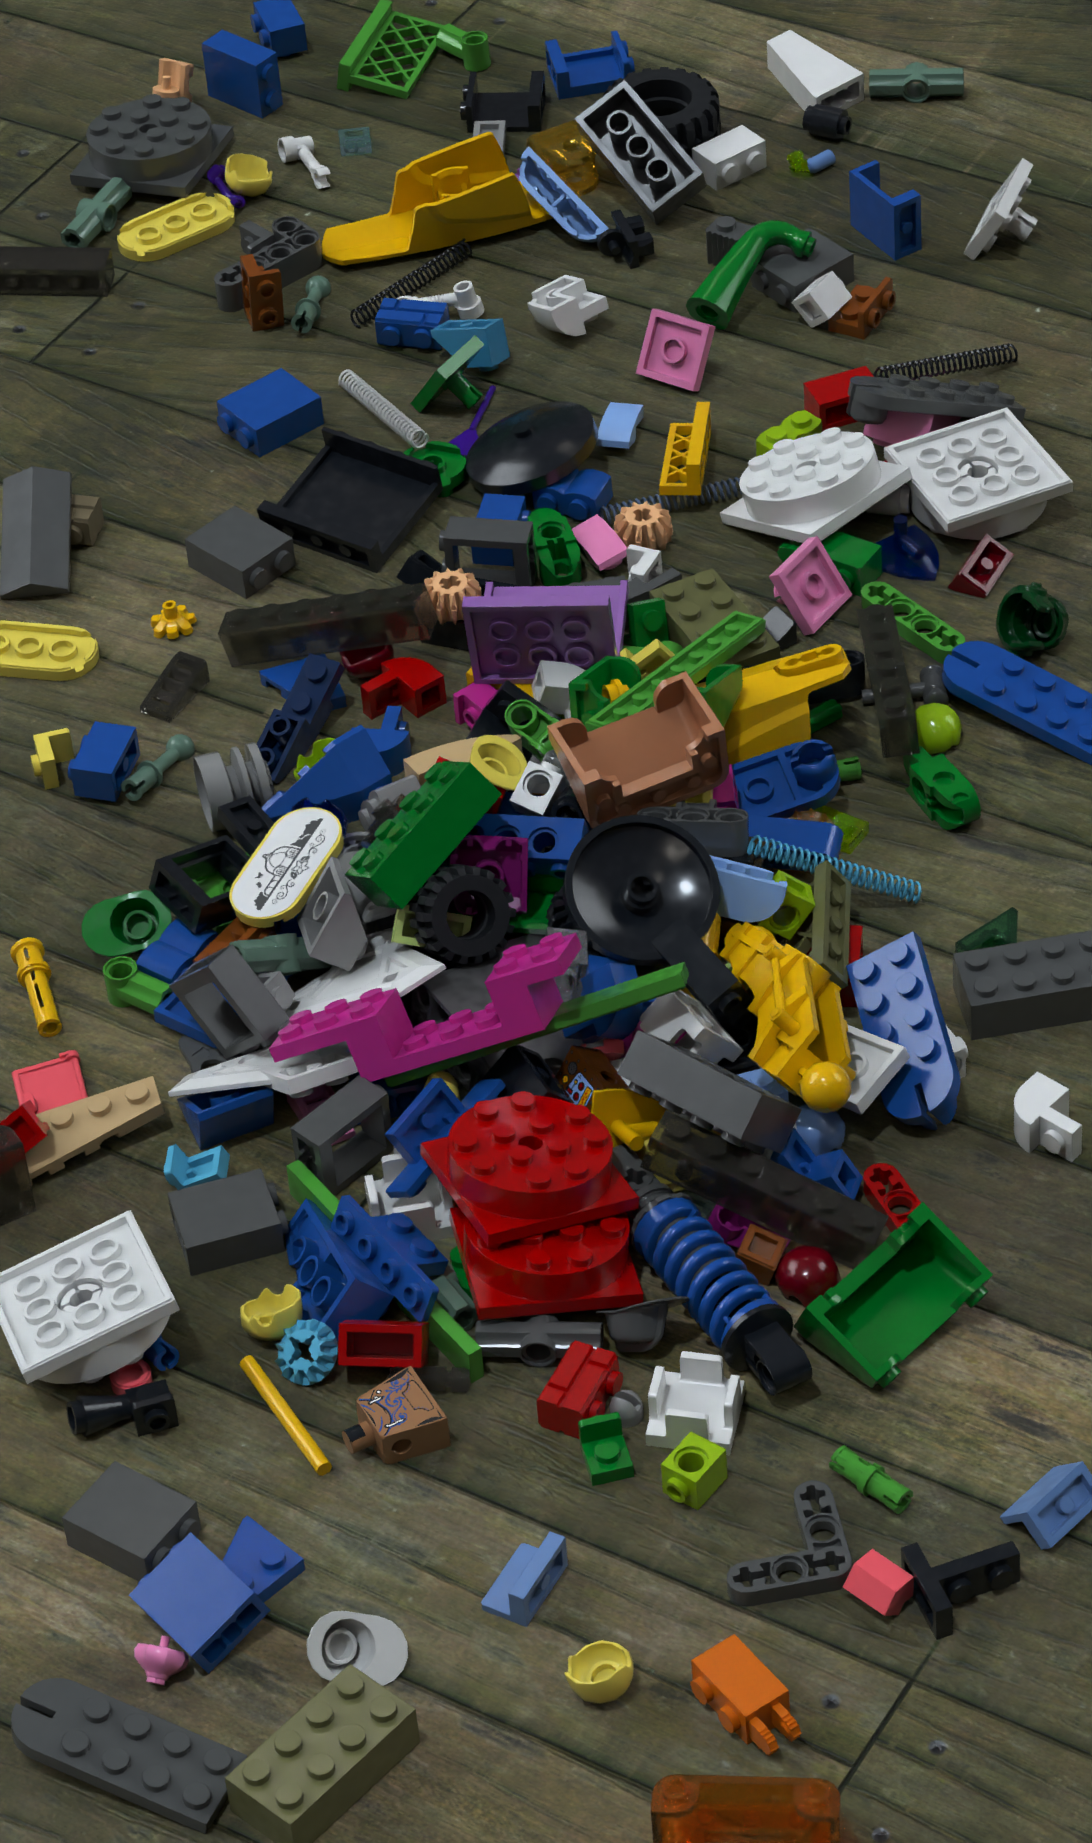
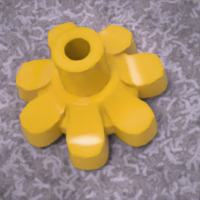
M173 600L164 602L161 614L151 617V626L155 627L153 629L154 637L158 639L164 637L166 633L168 639H176L179 636L178 631L188 636L194 631L191 624L197 621L195 614L188 613L185 605L177 606Z

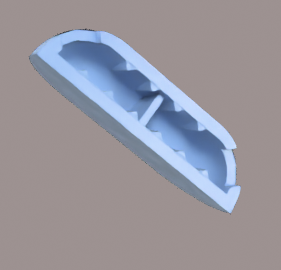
M528 146L521 156L522 162L519 171V179L523 187L571 237L582 242H597L599 236L609 228Z
M710 855L719 879L720 900L717 910L719 916L742 922H759L777 912L786 895L788 885L786 881H779L778 883L772 880L774 874L772 871Z

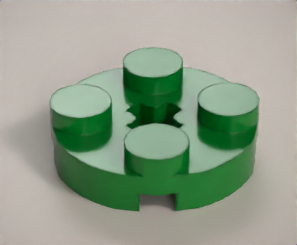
M431 441L427 442L423 449L415 451V448L411 447L404 452L405 455L420 460H427L438 466L443 490L438 497L450 496L454 491L453 488L461 484L467 475L465 455L463 457L460 449L451 443Z

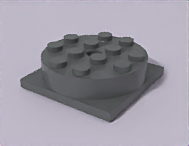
M150 94L140 100L106 107L102 110V114L96 117L87 129L86 138L89 152L70 174L71 185L102 189L113 177L122 178L131 187L132 192L186 198L234 137L233 126L211 124L208 113L202 107L190 102L186 97L161 98L160 95Z

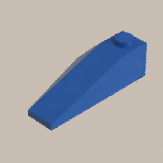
M362 725L331 741L322 750L325 755L311 769L306 765L297 773L300 779L286 792L278 791L261 807L274 823L291 811L307 807L321 808L333 813L339 819L341 825L359 820L358 812L361 810L362 802L368 799L369 793L392 783L391 772Z
M306 1198L288 1224L289 1233L285 1234L289 1265L296 1268L297 1281L293 1286L301 1290L302 1320H312L313 1318L325 1323L334 1332L338 1341L340 1322L347 1319L379 1320L388 1311L394 1295L331 1229L332 1222L313 1201Z

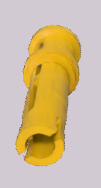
M31 937L20 939L15 942L10 950L13 962L18 965L16 973L18 982L27 989L39 1034L43 1037H53L62 1030V1023L58 1017L49 986L51 969L49 964L43 959L45 953L43 943L39 939ZM25 949H27V951H28L29 958H27V957L25 956V953H24V950H25Z

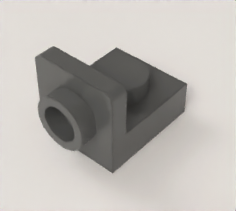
M247 220L239 225L241 247L247 255L254 254L275 243L274 233L254 222Z

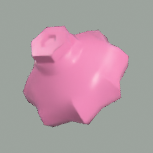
M162 1635L159 1646L138 1643L134 1648V1657L145 1670L146 1682L164 1686L165 1681L170 1676L186 1668L189 1662L188 1654L168 1648L170 1637Z

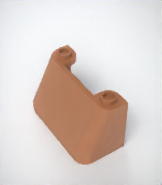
M686 671L661 681L654 691V706L590 732H587L585 725L578 718L562 719L547 726L551 745L583 814L592 829L614 818L637 815L638 811L643 808L655 806L669 807L677 802L714 789L726 780L729 774V762L725 729Z

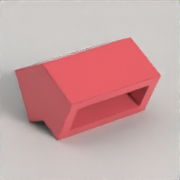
M871 1549L854 1563L843 1588L884 1616L899 1615L903 1604L913 1596L914 1576L874 1549Z

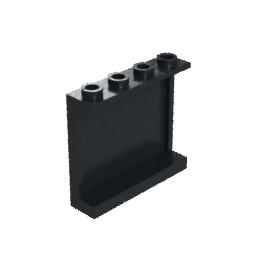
M323 427L321 431L325 446L278 504L264 500L257 508L259 519L292 537L293 544L378 573L442 492L443 486L438 466L430 461L405 455L401 451H394L379 446L372 441H365L350 436L343 431H335Z

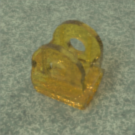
M574 120L533 134L527 138L526 146H529L577 196L586 195L597 188L599 174L595 167L596 152L579 133ZM570 177H579L582 179L578 182L566 181V179Z

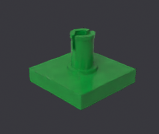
M474 335L434 372L410 404L420 413L444 390L449 389L470 410L484 394L462 374L485 344Z

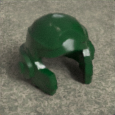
M1032 582L1030 585H1017L1004 595L997 612L996 629L1005 649L1025 659L1026 656H1032L1035 651L1057 647L1066 635L1069 615L1062 602L1049 595L1047 589L1043 588L1041 583Z

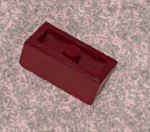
M986 533L973 548L947 588L984 599L1014 554Z

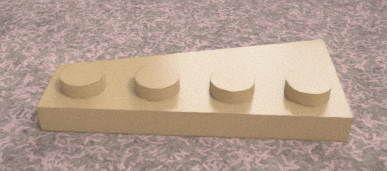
M150 1076L35 1114L42 1123H48L50 1130L46 1132L48 1134L47 1137L12 1164L20 1191L32 1186V1179L48 1171L52 1175L65 1168L64 1162L84 1151L87 1156L100 1149V1145L105 1139L113 1135L120 1138L165 1114L154 1077Z

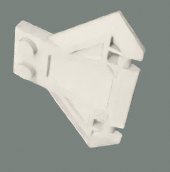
M393 927L366 935L368 940L366 952L360 960L355 961L350 971L333 965L330 970L295 991L296 996L293 998L292 1005L286 1009L285 1013L289 1018L304 1010H311L312 1014L325 1010V1006L336 1000L346 999L347 1003L359 1000L363 993L375 988H382L383 992L397 988L400 997L445 970L446 966L412 949L413 945L391 942ZM289 1019L279 1028V1030L285 1028L288 1025V1023L290 1022Z
M346 1041L279 1062H274L269 1047L188 1074L168 1094L169 1097L265 1086L288 1094L291 1098H300L314 1092L313 1088L322 1084L334 1086L345 1083L349 1080L348 1075L357 1073L358 1069Z

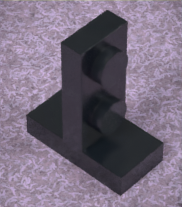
M1013 1541L932 1568L917 1542L901 1547V1568L914 1576L913 1598L936 1640L953 1635V1606L951 1604L963 1603L972 1597L993 1590H1002L1011 1584L1020 1582V1553Z

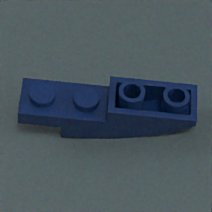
M309 653L282 709L273 710L257 742L262 758L268 765L272 783L277 784L287 776L297 764L298 756L306 754L326 723L334 707L330 698L345 670L341 662Z

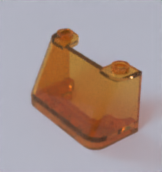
M675 1774L660 1779L655 1784L652 1792L651 1822L653 1843H844V1813L839 1790L833 1783L825 1779Z

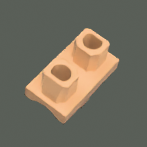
M165 57L159 59L158 85L153 87L152 94L160 95L161 98L186 97L192 102V95L189 92V79L193 76L194 65Z

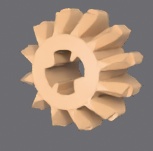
M645 501L643 504L633 502L631 507H621L620 514L615 516L614 531L627 548L632 544L654 550H666V544L672 541L673 525L669 510L662 509L660 503L649 505L648 501Z
M447 568L446 572L443 573L434 571L433 577L424 579L421 603L424 606V611L428 613L429 619H438L440 624L452 621L456 625L458 620H464L462 612L463 596H482L481 587H479V581L475 579L474 574L464 573L462 568L456 571H450Z

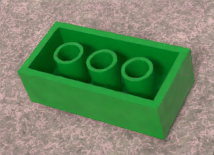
M443 761L442 763L434 764L425 774L424 779L426 782L420 789L410 792L399 805L401 810L393 820L388 819L379 826L374 834L376 839L368 848L359 850L350 860L349 864L352 867L346 872L345 876L376 906L403 909L426 883V880L433 875L502 795L470 762Z

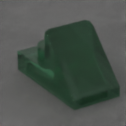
M1011 907L955 943V953L1018 943V910Z

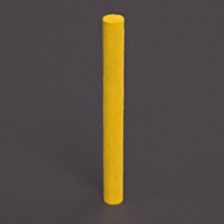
M252 1355L245 1356L239 1364L243 1372L316 1473L320 1476L329 1473L332 1469V1464L255 1358Z

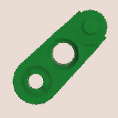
M551 508L534 510L527 518L528 521H533L536 564L541 583L544 586H563L575 582L580 583L582 580L580 548L566 517Z
M922 746L904 752L903 763L910 778V786L905 788V790L931 821L935 820L941 828L951 830L980 818L981 807L974 787L943 754L932 757Z

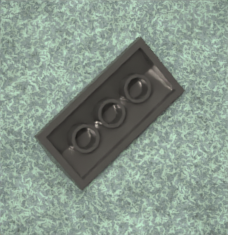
M32 466L3 479L1 600L70 593L71 472Z

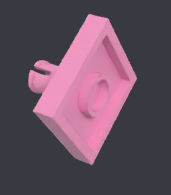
M652 308L636 374L690 391H699L716 326Z
M818 536L808 538L769 576L774 585V597L781 596L777 602L787 606L804 636L814 634L852 596L851 591Z

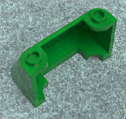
M605 656L570 681L568 686L571 718H578L585 725L587 720L609 705L610 699L602 696L603 685L610 684L611 680L619 679L622 685H627L629 689L640 682L642 679L637 664L626 657ZM719 664L707 674L706 687H697L723 728L742 691V665Z
M924 1202L907 1216L909 1219L907 1222H904L897 1230L895 1229L877 1249L836 1286L828 1289L823 1296L820 1294L804 1309L793 1326L805 1340L871 1389L877 1384L883 1389L886 1388L902 1372L897 1367L963 1305L967 1304L970 1308H973L989 1292L984 1285L993 1274Z

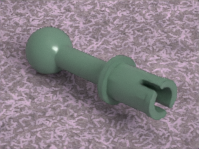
M316 275L307 281L305 290L308 296L297 302L295 306L296 314L291 320L294 330L299 331L300 327H303L301 333H307L311 330L313 322L320 317L321 307L319 301L331 293V284L324 276Z
M176 734L168 740L166 752L154 762L148 760L141 762L137 766V771L121 784L123 792L131 787V790L125 796L129 800L137 801L150 788L158 787L163 782L164 771L176 761L187 760L193 756L195 745L192 739L184 734Z

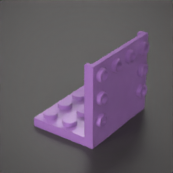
M621 580L620 585L494 587L493 582H486L484 596H463L462 612L474 684H503L506 680L513 684H532L541 660L569 663L587 670L605 656L621 657L619 652L623 649L629 595L628 580Z

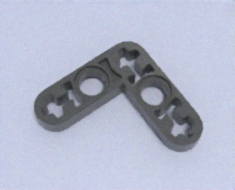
M817 1480L806 1481L797 1486L794 1491V1513L805 1551L745 1561L735 1564L729 1569L727 1573V1593L730 1600L736 1605L743 1607L836 1591L843 1588L852 1569V1557L833 1493L824 1482ZM810 1499H815L816 1503L819 1504L820 1513L813 1515ZM819 1529L830 1530L834 1533V1536L826 1541L816 1540L811 1535ZM834 1565L837 1571H830L828 1566ZM809 1568H813V1575L815 1576H809ZM786 1570H793L801 1574V1577L794 1582H785L780 1580L778 1575ZM765 1576H770V1584H766ZM749 1581L751 1587H744L742 1582Z

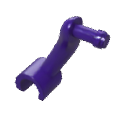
M213 165L207 172L208 180L217 186L222 195L231 200L230 202L236 208L244 207L246 205L245 199L242 196L231 193L223 182L225 180V166Z

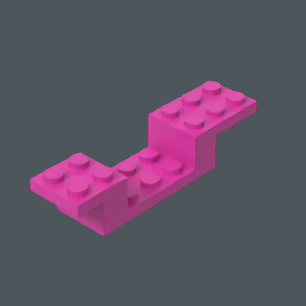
M561 932L542 938L539 941L540 944L528 948L525 944H518L506 949L503 952V957L493 966V971L484 982L492 1002L484 1007V1010L472 1013L471 1009L461 1010L451 1015L447 1021L436 1024L435 1020H428L413 1028L397 988L385 992L382 991V988H375L363 993L359 997L360 999L347 1003L346 999H340L324 1007L325 1010L312 1014L311 1010H304L294 1014L289 1018L290 1022L278 1032L279 1036L269 1047V1051L274 1062H279L346 1041L361 1078L373 1082L545 1030L563 1003L554 977L564 975L582 948L577 933L563 936Z

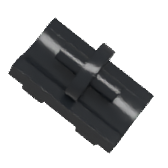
M620 209L611 211V217L616 224V228L608 229L599 236L597 241L598 248L606 256L618 255L621 252L630 269L640 267L639 257L654 254L653 237L650 232L645 233L644 222L640 215L625 218Z

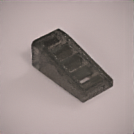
M179 651L170 660L140 705V712L170 723L209 683L207 662L202 658ZM162 700L170 704L168 706L160 703V701Z

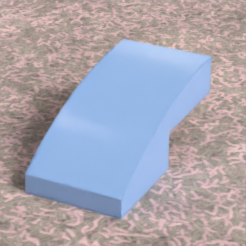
M611 402L601 420L596 446L629 449L636 440V427L643 419L644 405Z

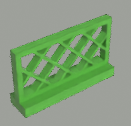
M380 0L339 62L337 89L349 91L354 84L407 99L439 49L436 45V36L444 25L392 11V1ZM394 23L405 25L407 27L396 29L394 27ZM429 32L436 35L424 37L422 33ZM414 35L416 38L415 40L405 41L403 39V37ZM394 39L397 43L385 45L383 41ZM422 47H423V49L425 50V52H420V53H415V54H414V52L412 51V49H417V48H422ZM404 52L406 56L395 58L393 53ZM385 56L387 60L375 62L373 58ZM413 64L415 68L404 70L402 66ZM393 68L396 72L384 74L382 70ZM374 72L376 76L367 77L361 74ZM402 80L405 86L391 84V82Z

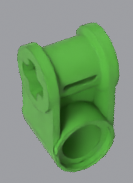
M520 699L512 702L505 710L504 716L512 735L517 734L521 737L522 746L542 762L546 752L554 750L549 740L547 726L559 722V720L545 713L531 701ZM530 720V722H528L525 725H519L523 721Z

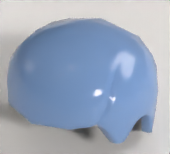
M807 1104L799 1107L802 1110L796 1121L797 1132L815 1156L829 1153L833 1149L840 1150L844 1141L846 1126L836 1111L829 1113L816 1112L809 1108Z

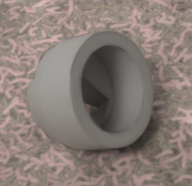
M621 1390L611 1399L609 1411L610 1413L618 1412L620 1414L622 1427H633L642 1421L644 1416L643 1403L637 1393L632 1390Z

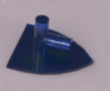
M895 516L893 519L894 534L875 543L882 546V571L896 577L911 580L935 581L939 571V553L934 542L915 524L908 527L906 516Z

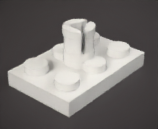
M1024 158L1017 164L990 200L963 254L975 260L982 250L987 253L996 241V234L999 230L1001 232L1004 230L1010 231L1023 242L1033 230L1032 227L1036 225L1038 219L1024 212L1018 205L1022 200V194L1032 181L1028 175L1033 164Z
M848 1025L847 1037L851 1054V1061L848 1066L856 1072V1076L851 1082V1095L843 1107L862 1115L910 1056L905 1047Z

